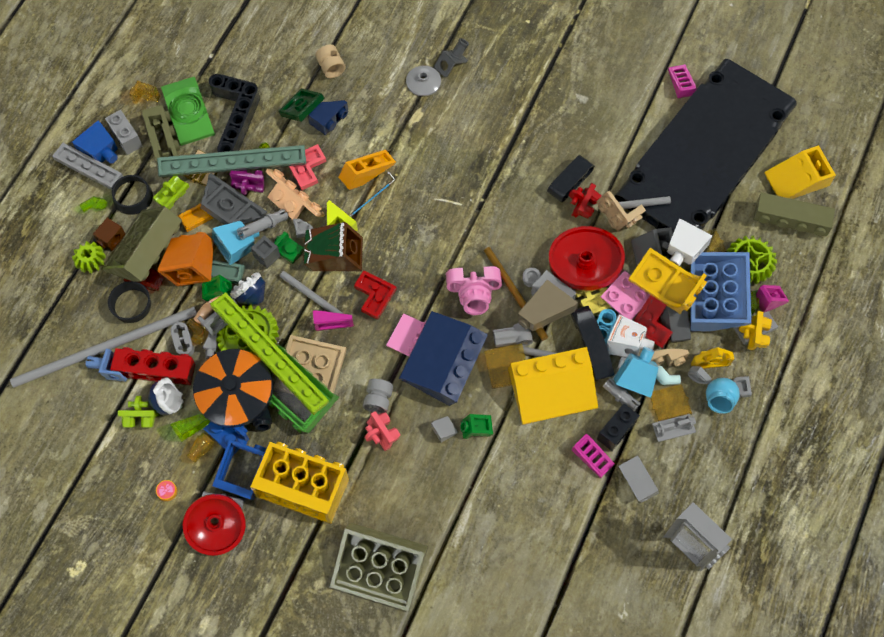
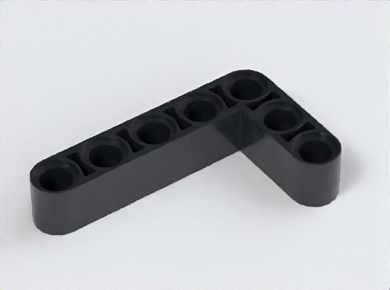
M213 74L209 78L212 94L216 97L236 102L217 146V151H239L260 101L258 87L253 82L221 74Z

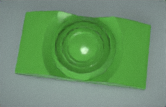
M195 76L161 87L181 146L215 135Z

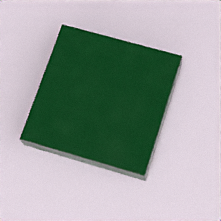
M301 88L278 112L282 117L302 122L325 97L322 93Z

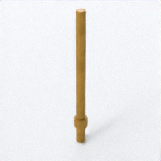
M487 247L484 249L485 254L492 265L500 269L503 282L522 309L526 305V301L492 249ZM542 327L535 330L542 341L548 338Z

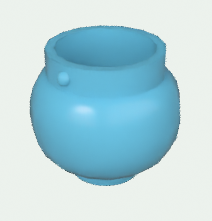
M728 378L714 379L708 384L706 389L708 406L717 413L732 411L740 397L739 387Z

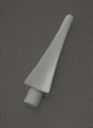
M209 333L203 348L206 350L205 358L207 359L218 353L217 334L212 337Z

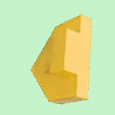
M719 347L708 351H701L699 355L694 356L691 367L701 366L703 369L730 366L734 360L733 352Z

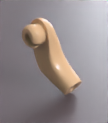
M218 297L207 301L194 317L195 322L201 324L197 319L199 316L204 320L214 311L210 303Z

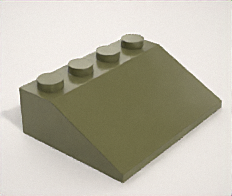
M165 206L142 210L101 270L133 282L145 280L150 273L149 269L151 266L158 262L161 251L168 247L171 236L178 232L179 224L182 220Z
M349 523L344 529L330 588L409 612L428 546Z

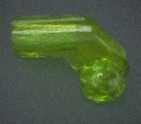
M93 196L79 204L83 212L91 208L103 210L107 207V201Z

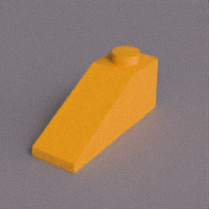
M382 150L345 162L338 178L351 190L363 186L395 165L396 161L386 150Z

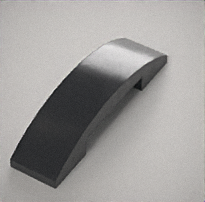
M585 306L576 309L575 312L571 313L575 328L580 333L584 347H587L595 381L614 376L605 340L590 307Z

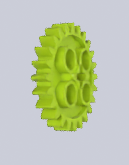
M252 305L248 309L242 306V310L277 344L275 338L279 337L277 332L279 327L272 313H268L266 308L261 310L260 306H257L255 310ZM228 325L217 333L218 337L216 340L221 351L242 349L254 353L248 346H245L247 344L237 334H234L235 332Z

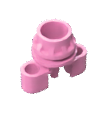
M494 266L484 267V277H477L476 272H471L468 278L463 277V268L450 269L446 272L447 289L450 292H458L460 303L466 313L481 315L489 309L492 290H497L502 286L500 269Z

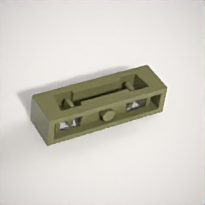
M163 105L142 110L156 162L159 157H170L169 152H162L156 131H164L172 156H182V154L178 155L177 151L180 150L178 141L173 138L176 135L174 127L169 125V121H172L169 111H165Z

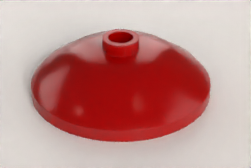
M209 494L198 498L188 507L183 519V533L189 545L196 551L211 556L222 555L234 549L242 540L246 527L245 515L239 504L232 498L221 494ZM211 519H218V523H211Z

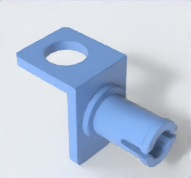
M110 349L105 350L103 358L87 357V360L91 361H86V367L99 369V373L106 379L124 382L127 380L120 372L110 371L114 356Z

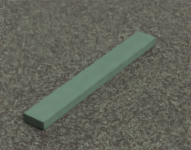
M305 145L157 158L159 177L306 165Z

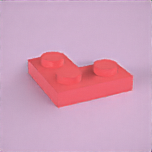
M318 144L305 150L306 165L288 166L301 190H305L318 183L312 168L326 162V157Z

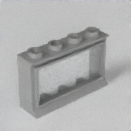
M694 502L675 520L663 536V538H671L670 541L697 567H701L700 571L705 567L709 570L731 548L727 544L732 540Z

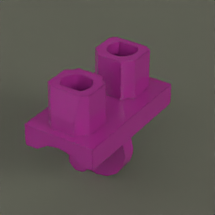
M231 170L232 188L241 189L242 195H246L248 190L263 193V171L256 170L252 174L247 173V170Z

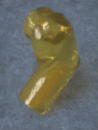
M190 318L186 325L193 331L191 340L194 344L200 345L205 340V328L194 321L193 318Z

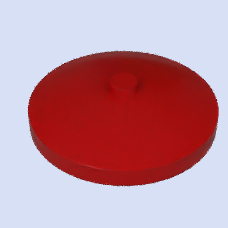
M581 226L569 229L553 241L549 250V266L553 275L568 287L577 290L591 291L604 288L613 283L620 276L624 268L625 252L621 242L610 232L598 227Z

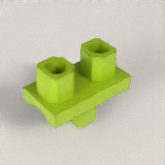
M173 176L168 182H163V187L153 197V200L170 210L190 186L178 176Z
M136 396L135 401L128 402V407H134L135 410H118V416H122L123 427H135V417H141V427H154L155 416H158V412L154 410H142V407H149V402L142 401V396Z

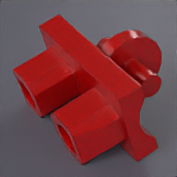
M591 183L589 188H584V190L578 187L577 190L570 191L571 204L576 205L571 215L575 218L579 215L587 219L592 216L594 208L587 204L588 202L594 205L597 204V200L602 196L595 190V184Z

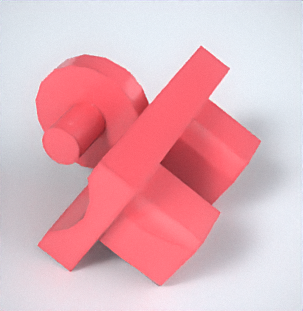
M375 411L370 414L371 417L366 422L368 426L365 429L368 433L365 435V439L367 442L373 440L375 444L380 443L384 451H387L399 439L400 433L395 427L390 430L386 428V425L390 423V417L386 412L377 414Z

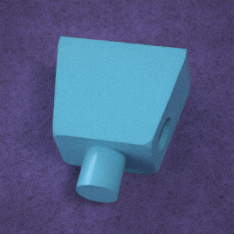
M241 221L212 229L214 244L229 265L252 251L251 247L255 242L254 238L260 236L258 232L244 240L240 239V236L237 235V229L245 226Z
M643 347L640 356L630 353L614 377L615 384L651 398L658 373V365L651 361L655 351Z

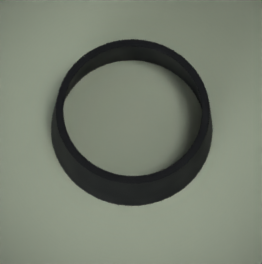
M137 175L123 176L112 187L114 206L118 211L127 215L139 214L150 206L153 199V191L142 177ZM139 181L146 185V195L137 204L122 205L115 199L117 190L127 182Z
M133 281L123 282L111 291L108 297V307L110 312L122 322L135 323L145 318L151 308L150 295L147 288L141 283ZM137 290L147 296V306L139 315L123 318L116 314L115 303L124 292Z

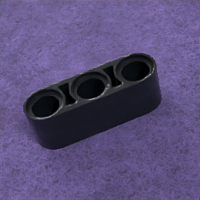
M578 155L550 184L547 192L563 203L569 197L570 191L576 190L591 174L595 165L583 156Z

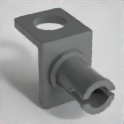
M459 38L453 50L443 51L434 66L435 69L444 77H448L455 64L467 63L468 60L463 56V53L467 46H469L468 41ZM443 60L448 63V68L445 71L441 68Z

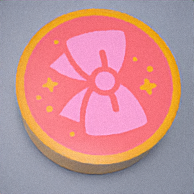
M164 480L157 485L156 494L162 501H171L177 495V487L172 481Z

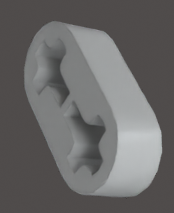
M183 322L173 324L171 335L175 350L178 355L187 354L192 356L194 345L187 325ZM179 328H181V329L183 330V331H182L183 337H181V338H180L179 334L177 333ZM184 342L188 347L186 352H183L182 350V343Z

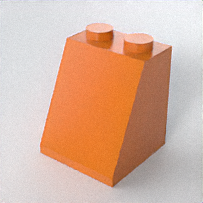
M204 232L171 238L158 267V272L176 286L211 281L214 240Z

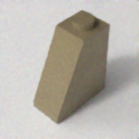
M546 280L518 313L519 324L525 329L529 328L535 331L575 312L578 302L549 280Z

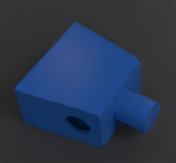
M100 121L95 122L72 141L76 150L101 163L107 160L112 164L118 158L114 153L118 148Z

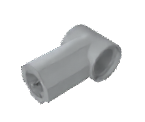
M519 323L510 328L493 330L495 347L515 344L520 347L533 343L531 330L523 328Z

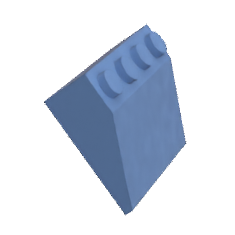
M702 252L690 264V273L698 276L703 275V273L707 275L704 279L707 283L698 296L693 295L696 297V300L690 307V331H716L751 325L749 252Z

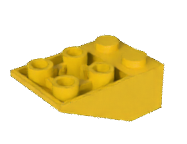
M819 145L803 150L764 172L776 196L790 199L826 188L831 185L836 176Z

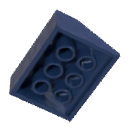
M431 311L399 379L448 406L457 403L488 334L472 325Z

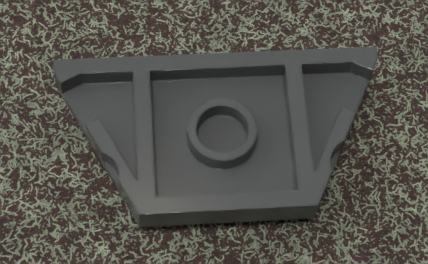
M212 173L209 174L200 208L222 224L226 225L237 221L246 224L264 218L267 214L266 210Z

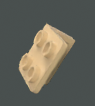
M607 191L597 200L598 209L607 216L610 226L616 229L617 232L625 226L628 229L643 218L641 214L646 211L641 204L626 214L610 191Z

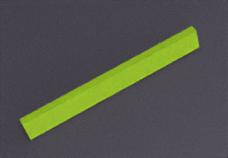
M226 292L210 303L211 308L313 415L329 403V400Z

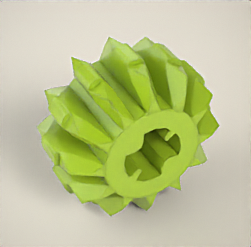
M86 241L84 246L79 244V249H74L75 255L72 256V260L75 262L74 265L77 269H80L83 273L88 270L92 274L93 269L99 271V265H104L103 260L106 259V255L103 252V248L98 246L97 243L93 242L90 244Z

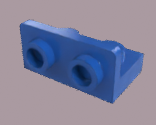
M210 422L204 428V431L225 450L229 440L235 441L236 437L245 441L249 440L246 434L248 431L244 426L227 428ZM236 447V449H235V451H234V454H235L240 448H237V447Z

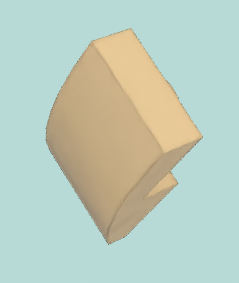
M685 349L658 350L654 352L651 361H654L657 365H662L666 361L668 367L673 365L677 367L686 362L689 352Z

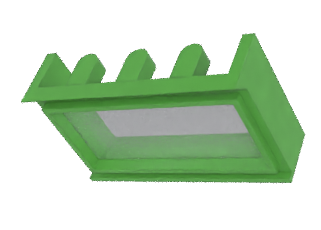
M277 344L278 348L329 400L325 407L313 415L269 369L273 379V395L269 405L271 407L276 406L280 410L278 414L285 420L289 418L293 422L292 426L298 432L310 433L339 399V396L332 393L323 382L312 375L311 371L304 368L295 357L286 352L287 350Z

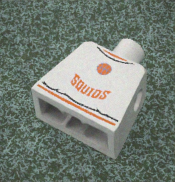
M619 315L608 338L607 349L609 354L628 357L630 353L638 355L640 350H643V347L653 350L655 341L645 338L647 331L645 326Z

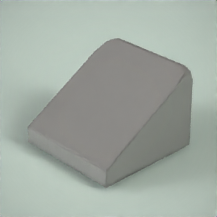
M448 416L431 422V427L441 443L458 433Z

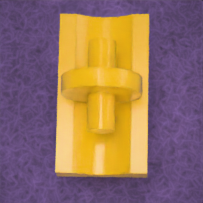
M757 311V314L751 317V325L739 326L738 330L744 333V338L749 339V350H754L757 347L766 348L770 344V336L763 335L762 330H770L772 319L763 317L764 312Z

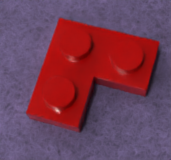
M364 270L354 285L355 289L369 295L361 308V312L377 320L397 290L395 285Z
M650 295L634 319V322L647 328L645 337L655 341L656 345L663 348L673 334V331L657 322L667 308V305Z

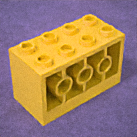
M269 442L251 484V489L255 496L331 524L349 481L344 465L338 462H326L325 458L314 455V457L306 455L305 451L295 448V450L289 449L286 444L276 442V444Z

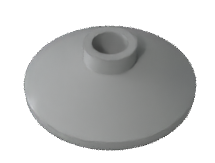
M418 66L408 73L406 85L415 95L429 96L440 88L441 77L438 71L430 66Z

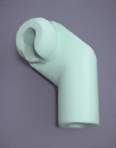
M658 365L656 379L662 385L681 384L680 375H669L662 366Z

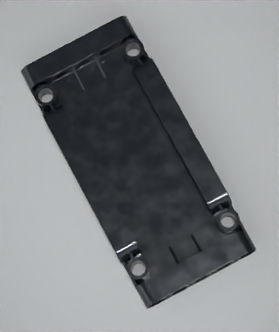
M724 59L716 70L710 73L708 80L696 89L640 159L634 171L630 173L628 180L614 197L618 202L670 196V204L644 207L646 211L641 214L642 219L657 229L671 227L673 233L679 219L703 230L707 222L714 218L774 139L783 122L796 107V100L732 60ZM628 208L627 210L631 212L636 208Z

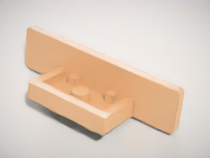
M267 169L265 171L277 182L268 198L280 209H284V213L287 212L292 220L297 219L305 207L315 216H325L322 207L315 202L312 203L305 192L296 189L297 185L290 180H286L281 171L278 169Z

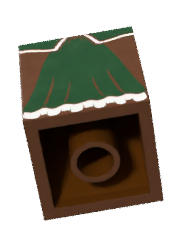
M346 222L306 230L303 262L312 271H362L363 237Z

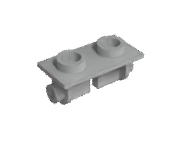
M690 414L652 423L658 442L696 433L694 427L696 421Z

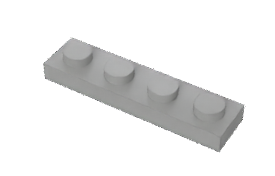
M62 143L52 156L59 163L111 190L115 182L123 177L122 173L65 143Z

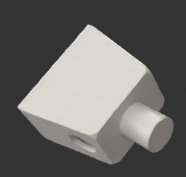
M679 219L667 250L672 255L670 261L679 267L682 262L692 264L709 246L712 235Z

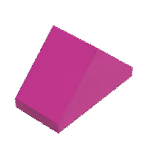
M762 285L754 296V300L764 313L789 302L781 287L776 285Z

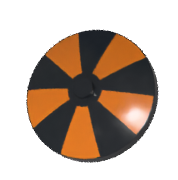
M242 349L223 350L209 357L199 368L193 383V397L199 411L212 423L227 428L245 426L258 419L269 406L273 395V379L268 367L257 355Z

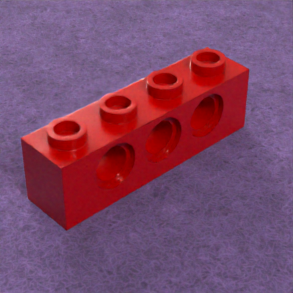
M123 347L122 349L115 348L110 371L120 372L130 379L157 382L163 378H169L173 384L191 386L196 364L193 358L187 354H179L178 356L165 351L153 353L147 349L135 351L132 348ZM139 360L136 365L131 366L133 361ZM152 363H158L154 368H150ZM177 365L175 369L169 370L170 366Z

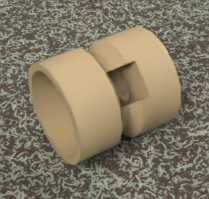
M325 45L316 52V59L327 78H336L345 71L346 66L334 45Z

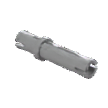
M284 209L273 214L268 213L264 218L238 228L237 235L240 236V239L244 240L262 230L274 228L276 224L286 221L288 214L287 212L282 214L285 212Z

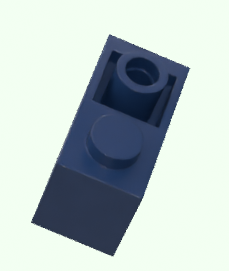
M345 100L321 102L308 115L309 124L326 135L329 131L334 130L336 124L341 119L347 116L349 112L347 102Z

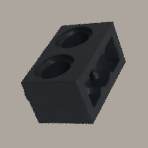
M623 404L599 432L597 440L613 452L637 423L640 415L626 404Z

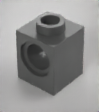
M265 235L251 247L254 258L267 269L281 257L278 246Z

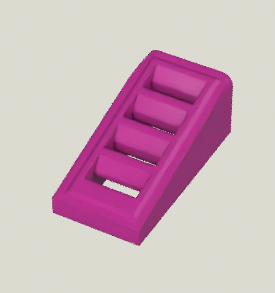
M686 65L669 67L668 72L677 98L692 96L697 88Z
M313 310L316 331L354 326L352 315Z
M585 434L572 448V452L600 478L615 465L588 434ZM587 444L588 447L582 451L581 448ZM593 450L594 453L588 457L587 454ZM599 455L601 458L594 464L592 461ZM605 461L607 464L602 469H599L598 466Z

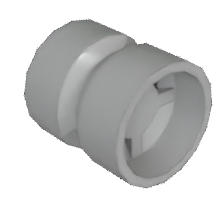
M370 379L366 390L368 394L364 398L362 406L367 411H376L377 414L387 413L389 407L388 398L392 395L393 385L385 380Z

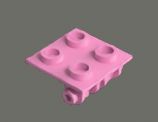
M624 271L602 294L601 298L618 312L617 317L622 315L632 320L642 309L650 294L628 281L631 275Z
M403 313L386 346L410 356L426 320L421 322Z

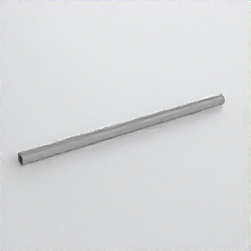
M195 307L188 308L11 378V385L15 388L86 360L88 356H96L105 352L106 349L111 350L177 322L192 318L197 314Z

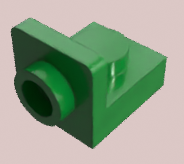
M285 231L274 240V244L278 246L280 256L292 264L305 251L304 247L289 238L288 233Z
M221 275L211 278L209 282H203L202 299L209 301L221 296L225 292L230 296L233 289L232 282Z
M469 414L462 419L460 429L463 433V439H468L471 436L490 437L493 435L491 415Z

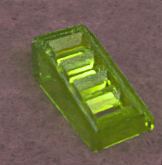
M201 413L170 425L181 442L205 428L211 421Z

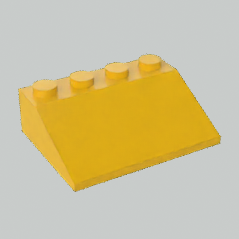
M587 347L510 363L508 371L522 425L599 408L592 364Z

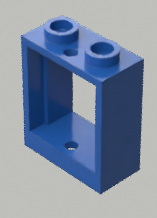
M236 437L235 441L229 440L212 486L254 500L255 494L251 488L247 489L224 481L236 447L262 456L261 461L267 448L255 444L254 448L247 446L248 441Z

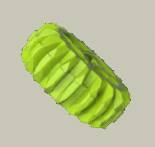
M754 235L750 239L747 236H744L743 239H736L735 242L731 243L726 252H740L743 250L744 252H749L750 284L753 281L757 285L760 281L763 283L772 276L776 269L777 259H775L776 253L772 252L773 246L767 247L768 241L761 242V237L755 240ZM761 263H764L765 267L761 270H758V266Z

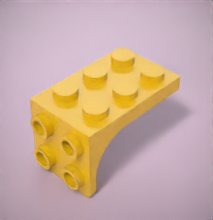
M649 248L628 281L681 314L683 310L688 311L696 300V297L693 295L698 296L707 283L704 280L707 275L705 273L701 276L694 275L652 248Z

